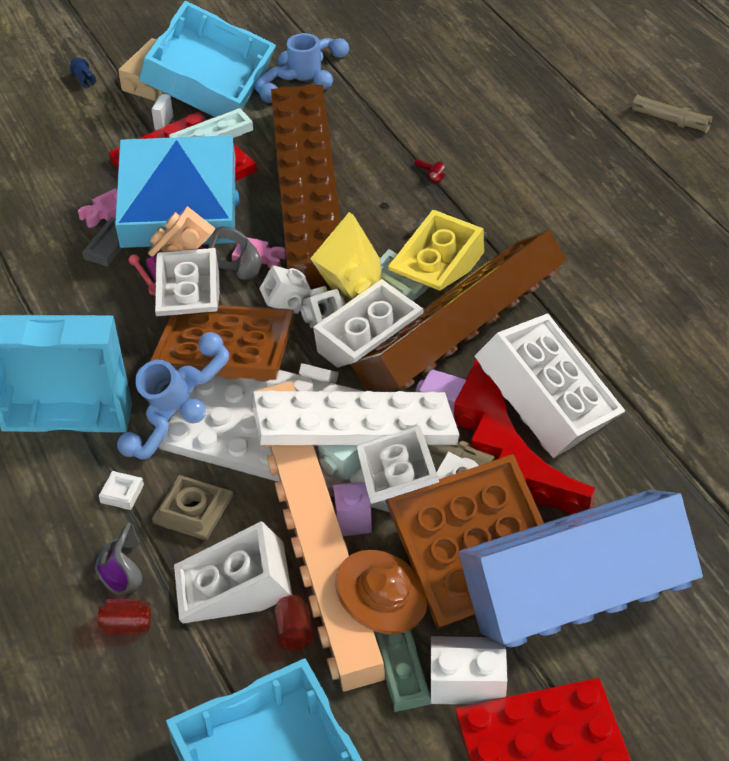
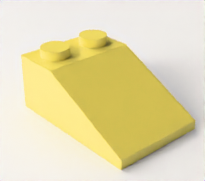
M432 210L388 266L389 271L437 290H442L470 272L483 255L484 230L481 227Z

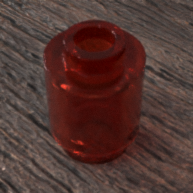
M297 595L281 598L274 610L278 643L281 647L292 651L301 650L309 645L314 638L309 606L302 597Z
M107 599L105 606H99L98 627L105 628L106 635H141V632L150 631L151 603H142V599Z

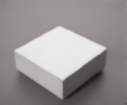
M161 94L152 107L155 130L168 125L173 117L170 95Z
M301 363L299 374L303 377L334 384L337 382L339 372Z
M112 471L99 494L100 503L131 510L144 486L143 479Z

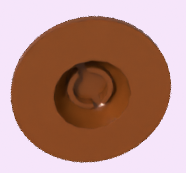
M363 550L347 557L338 569L335 580L338 598L347 613L364 627L383 634H401L416 627L424 617L428 603L427 598L413 569L400 558L383 551Z

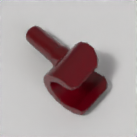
M416 159L414 162L416 166L428 171V178L434 183H440L446 176L445 173L441 172L444 169V164L441 161L436 162L434 165Z

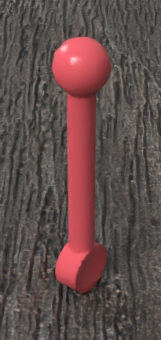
M135 254L129 256V263L136 267L148 284L149 293L156 296V283H153L139 263V256Z

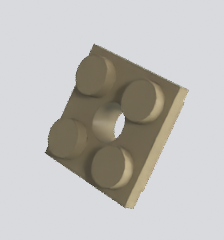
M179 475L153 516L152 523L207 541L233 497V491ZM193 501L199 502V504L194 507L185 506L186 504H190Z

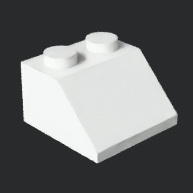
M431 636V704L472 705L506 697L507 661L504 644L488 637Z

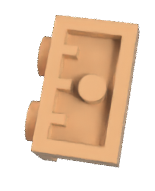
M187 206L179 215L176 212L171 215L164 225L166 227L165 230L159 228L149 241L153 246L148 254L153 257L159 250L163 252L197 250L212 235L215 228Z

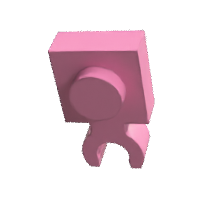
M116 188L92 199V206H83L78 210L80 220L86 219L88 228L96 226L103 218L107 221L111 217L116 218Z
M248 238L259 252L261 265L267 264L269 268L272 265L281 267L280 259H286L285 248H269V242ZM239 243L232 253V261L237 260L241 255L242 248Z

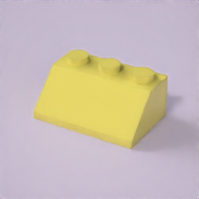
M350 212L310 258L332 290L338 288L345 304L382 279L380 258L356 218Z

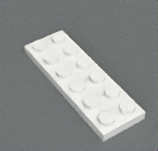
M253 391L252 405L260 445H360L421 425L427 445H457L459 439V432L445 392Z

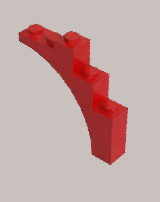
M476 359L454 403V420L456 425L475 431L471 440V448L494 456V460L514 454L536 504L547 505L566 511L569 514L591 509L593 507L595 487L566 476L549 466L529 449L513 427L507 414L501 390L492 378L483 371L481 364Z

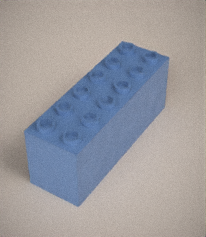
M647 490L458 551L480 634L501 644H506V647L522 645L528 641V636L537 633L542 636L557 633L561 630V625L569 622L582 624L592 621L594 619L593 614L606 611V613L622 611L627 608L626 603L637 599L639 602L654 600L660 596L659 592L667 589L678 591L692 586L691 581L703 577L681 493Z

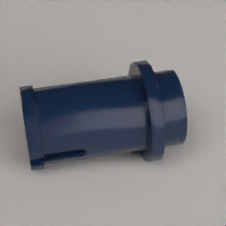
M75 58L71 61L70 72L72 75L78 78L84 88L90 87L86 80L93 86L96 83V77L90 71L89 63L82 58Z

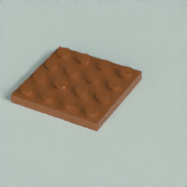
M218 305V310L214 312L171 315L150 361H167L176 370L183 366H192L201 372L214 357L203 355L199 350L198 341L203 334L213 332L222 338L223 346L227 348L230 355L226 365L214 377H224L228 380L247 378L261 382L276 380L294 322V310Z
M514 454L441 478L439 483L407 492L385 501L412 569L427 598V606L437 630L475 617L458 551L544 524Z

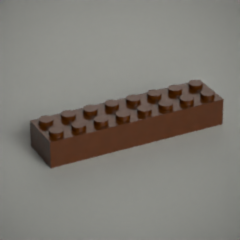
M550 230L516 241L423 309L424 313L357 362L350 365L366 391L392 392L395 389L403 391L414 384L413 378L419 373L423 375L435 368V361L438 358H445L458 350L456 345L459 342H466L478 335L479 331L477 329L480 326H487L500 317L498 313L502 309L505 311L520 302L519 296L530 294L540 287L538 284L540 280H547L559 272L557 267L567 261Z

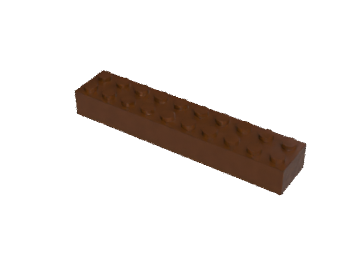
M309 84L299 87L271 89L287 269L293 268L302 272L310 289L323 286L330 288L310 259L341 222L323 85Z

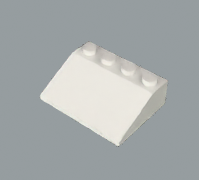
M548 313L498 332L475 355L483 371L492 378L501 390L504 398L509 400L520 414L522 421L530 427L540 440L542 447L553 458L571 449L625 412L624 408Z

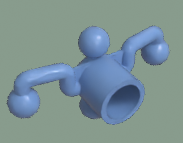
M308 33L291 36L287 41V50L281 52L278 56L279 66L271 68L256 81L255 89L259 93L260 98L265 103H272L271 89L278 87L270 82L278 76L285 80L296 79L300 82L313 80L314 85H323V90L329 89L332 86L333 78L328 71L321 70V61L323 60L321 50L330 48L333 56L342 58L349 52L348 42L341 38H324L319 40L315 35Z
M213 332L205 333L198 341L200 352L205 356L214 357L201 372L192 366H183L176 370L169 362L164 360L150 361L137 371L136 387L138 392L150 403L146 416L148 421L156 428L144 446L138 434L134 432L122 434L117 441V448L122 455L126 457L135 456L141 460L150 458L169 431L168 420L180 409L182 418L188 423L195 424L204 419L206 415L205 404L201 400L189 399L197 384L209 382L229 360V351L223 346L222 338L218 334ZM170 383L163 392L159 393L163 386Z

